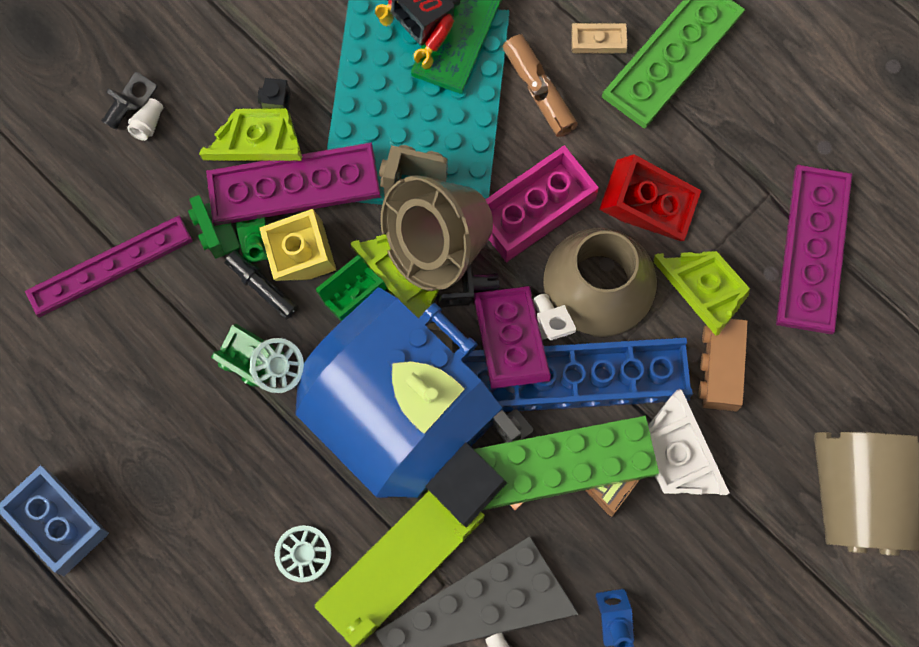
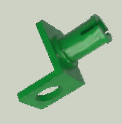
M265 217L237 222V233L242 254L250 263L268 259L260 232V227L265 226Z

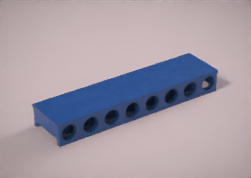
M687 338L544 346L550 372V381L492 389L484 350L472 351L462 361L482 380L504 412H512L514 409L518 411L662 403L667 402L678 389L682 390L687 401H690L693 395L690 386L686 350Z

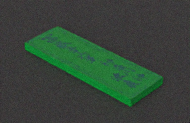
M460 0V5L455 7L454 24L448 36L437 52L433 51L431 53L433 59L432 66L429 69H423L422 62L426 57H422L419 63L415 61L411 70V76L462 94L502 0ZM422 45L421 49H425L426 45Z

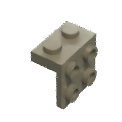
M391 145L388 159H383L379 171V176L381 177L380 187H384V194L386 195L391 186L401 180L402 174L446 181L448 160L438 152L428 151L424 153L415 151L414 148L407 145H400L399 147Z

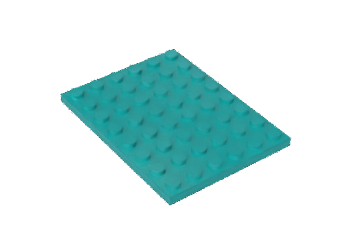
M349 0L327 150L372 142L381 198L357 202L383 204L385 194L384 187H380L381 177L379 176L382 160L388 159L391 145L397 147L407 145L414 148L415 151L424 153L434 151L442 154L448 160L446 182L473 188L487 199L490 193L505 51L502 46L507 39L509 10L498 9L462 94L411 76V70L415 63L414 53L421 49L422 46L417 43L395 17L390 25L383 26L379 18L375 15V8L380 4L387 6L389 4L388 0ZM402 174L401 179L407 178L409 176Z

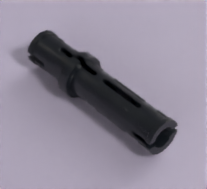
M237 250L228 255L224 262L225 265L238 274L245 286L249 285L285 319H289L297 311L299 306L261 273V269L257 265L253 266Z

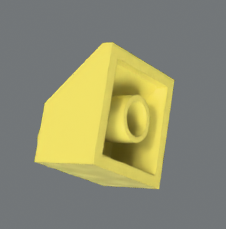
M313 209L260 227L275 281L310 280L336 271L323 222Z

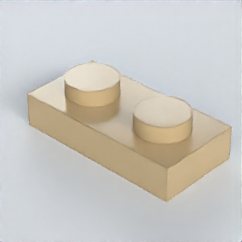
M572 24V53H626V24Z

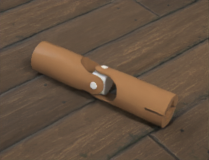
M522 34L508 39L502 48L520 78L528 84L529 92L555 135L562 137L569 134L571 130L577 127L578 123L550 78L545 75L541 63ZM548 92L544 100L539 97V94Z

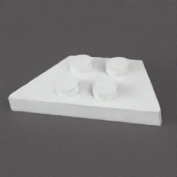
M678 389L648 425L659 470V475L655 477L663 493L670 494L705 493L727 495L729 494L727 486L682 390Z

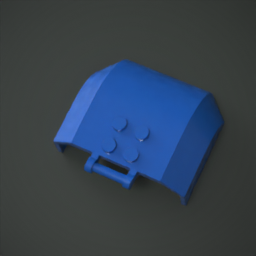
M380 287L340 322L304 362L302 377L297 383L296 416L376 498H419L427 490L425 486L465 442L472 446L493 426V417L502 411V407L482 380L462 362L477 346V343L472 338L468 339L441 313L442 309L436 303L430 305L423 315L417 318L398 298ZM432 321L460 347L455 353L427 327ZM416 362L428 364L441 369L464 388L463 392L424 434L412 424L398 404L392 384V363Z

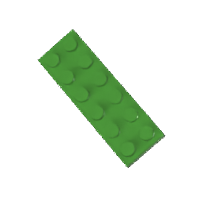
M683 0L604 90L602 98L646 129L741 18L745 9L732 0Z
M646 416L474 449L508 482L483 510L659 475Z

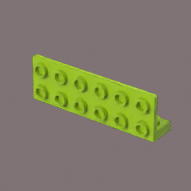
M428 491L315 604V608L352 647H359L484 521V514L481 512L466 528Z

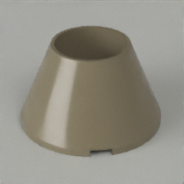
M409 176L397 181L385 195L381 208L382 234L386 233L391 248L387 250L389 257L398 271L409 282L428 291L446 289L457 283L485 246L493 230V217L490 207L478 191L470 187L424 176Z
M590 228L573 233L556 246L548 258L544 271L543 285L544 293L549 295L554 308L565 305L577 331L593 335V337H610L632 329L647 315L655 299L657 276L650 256L636 240L617 230ZM590 257H608L622 266L627 275L628 282L615 289H599L590 285L582 278L577 266Z

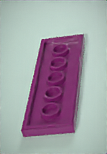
M372 142L302 154L301 161H260L206 171L212 223L214 226L381 198Z
M802 165L795 167L776 325L832 335L835 332L852 182L851 173Z

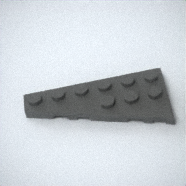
M528 537L375 633L383 647H445L575 616L578 613L535 544Z

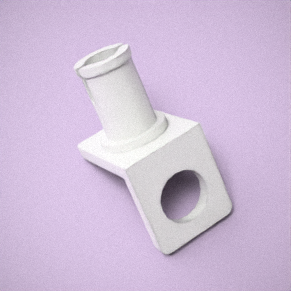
M540 294L533 299L542 340L546 338L554 340L576 332V327L565 305L554 308L547 294Z

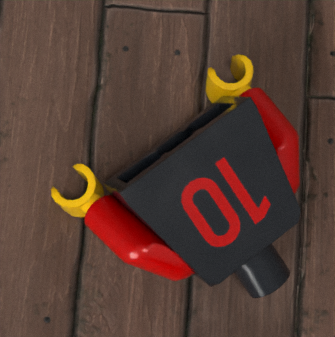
M388 0L389 4L387 6L384 4L378 5L375 8V15L383 26L390 25L395 17L420 46L426 45L425 49L415 51L414 60L416 63H419L422 57H426L422 62L423 69H429L433 64L431 53L433 51L437 52L448 36L454 24L455 7L460 5V0Z

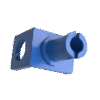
M620 589L596 593V600L601 613L604 646L634 647L632 644L634 642L632 608L626 591ZM610 598H617L621 600V602L616 605H609L605 603V601Z

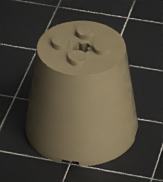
M830 432L814 433L826 544L848 546V552L867 553V548H879L880 554L900 556V550L919 551L918 436L841 432L839 438H831Z

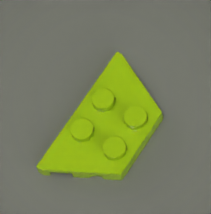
M287 108L236 109L230 115L226 124L221 126L214 134L217 139L208 149L203 147L199 153L203 160H302L292 119Z
M386 234L376 236L377 239L364 242L359 240L353 241L351 243L352 249L357 255L362 256L367 266L385 282L389 293L398 298L416 317H421L425 310L433 304L440 289L434 291L421 289L409 282L398 271L387 252L391 248Z
M717 251L699 254L686 252L681 253L679 258H664V253L656 254L654 257V264L715 336L721 333L749 296L750 288Z

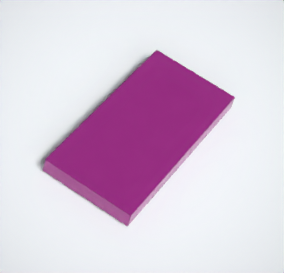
M530 286L474 293V304L491 389L550 381L549 367Z

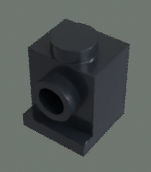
M265 78L263 87H260L258 91V104H261L260 109H289L291 93L287 80Z

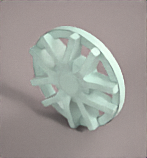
M272 338L262 342L252 351L249 373H251L254 383L263 390L271 393H283L291 390L300 381L304 361L300 350L292 342L282 338ZM278 343L275 352L268 344ZM284 345H287L289 349L285 355H282V348ZM263 348L269 354L267 358L260 353ZM293 351L298 362L288 361ZM258 357L263 362V364L255 367L256 359ZM289 365L298 366L297 374L288 371ZM265 368L266 374L258 377L256 371ZM285 375L294 377L293 381L288 385ZM276 377L280 378L282 388H276ZM269 378L270 387L266 386L262 381Z
M296 526L289 529L280 537L275 548L277 567L285 577L296 582H309L317 579L326 571L331 560L329 541L321 531L311 526ZM298 531H304L301 541L293 534ZM309 532L316 534L311 544L306 542ZM288 537L296 543L292 548L283 543ZM319 538L323 540L325 547H315ZM281 547L289 551L290 554L280 558ZM315 552H326V559L315 558ZM292 558L294 564L285 570L282 563ZM313 562L323 564L317 573L315 572ZM309 565L312 575L304 577L303 566ZM299 567L300 577L293 576L290 572Z

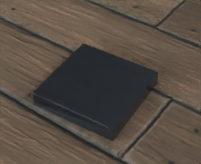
M465 442L425 487L467 528L508 482Z

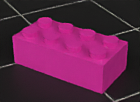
M564 145L485 199L493 217V230L489 241L503 259L508 262L594 202L599 187Z

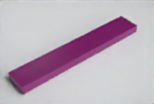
M180 215L25 290V293L36 316L41 317L193 242Z

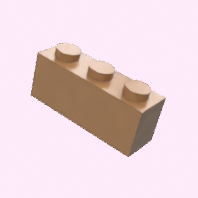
M731 319L717 336L714 335L708 326H704L702 342L707 343L706 353H702L700 370L705 371L704 381H700L698 392L699 399H703L702 408L737 412L742 407L747 320Z

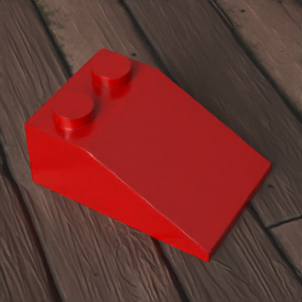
M633 154L617 159L599 210L622 222L682 242L685 241L701 190Z

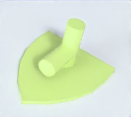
M416 362L392 363V384L398 404L412 424L424 434L463 392L464 388L444 371L428 364Z

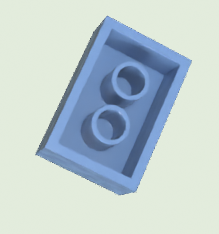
M41 465L0 502V514L55 573L65 576L109 534L52 472Z

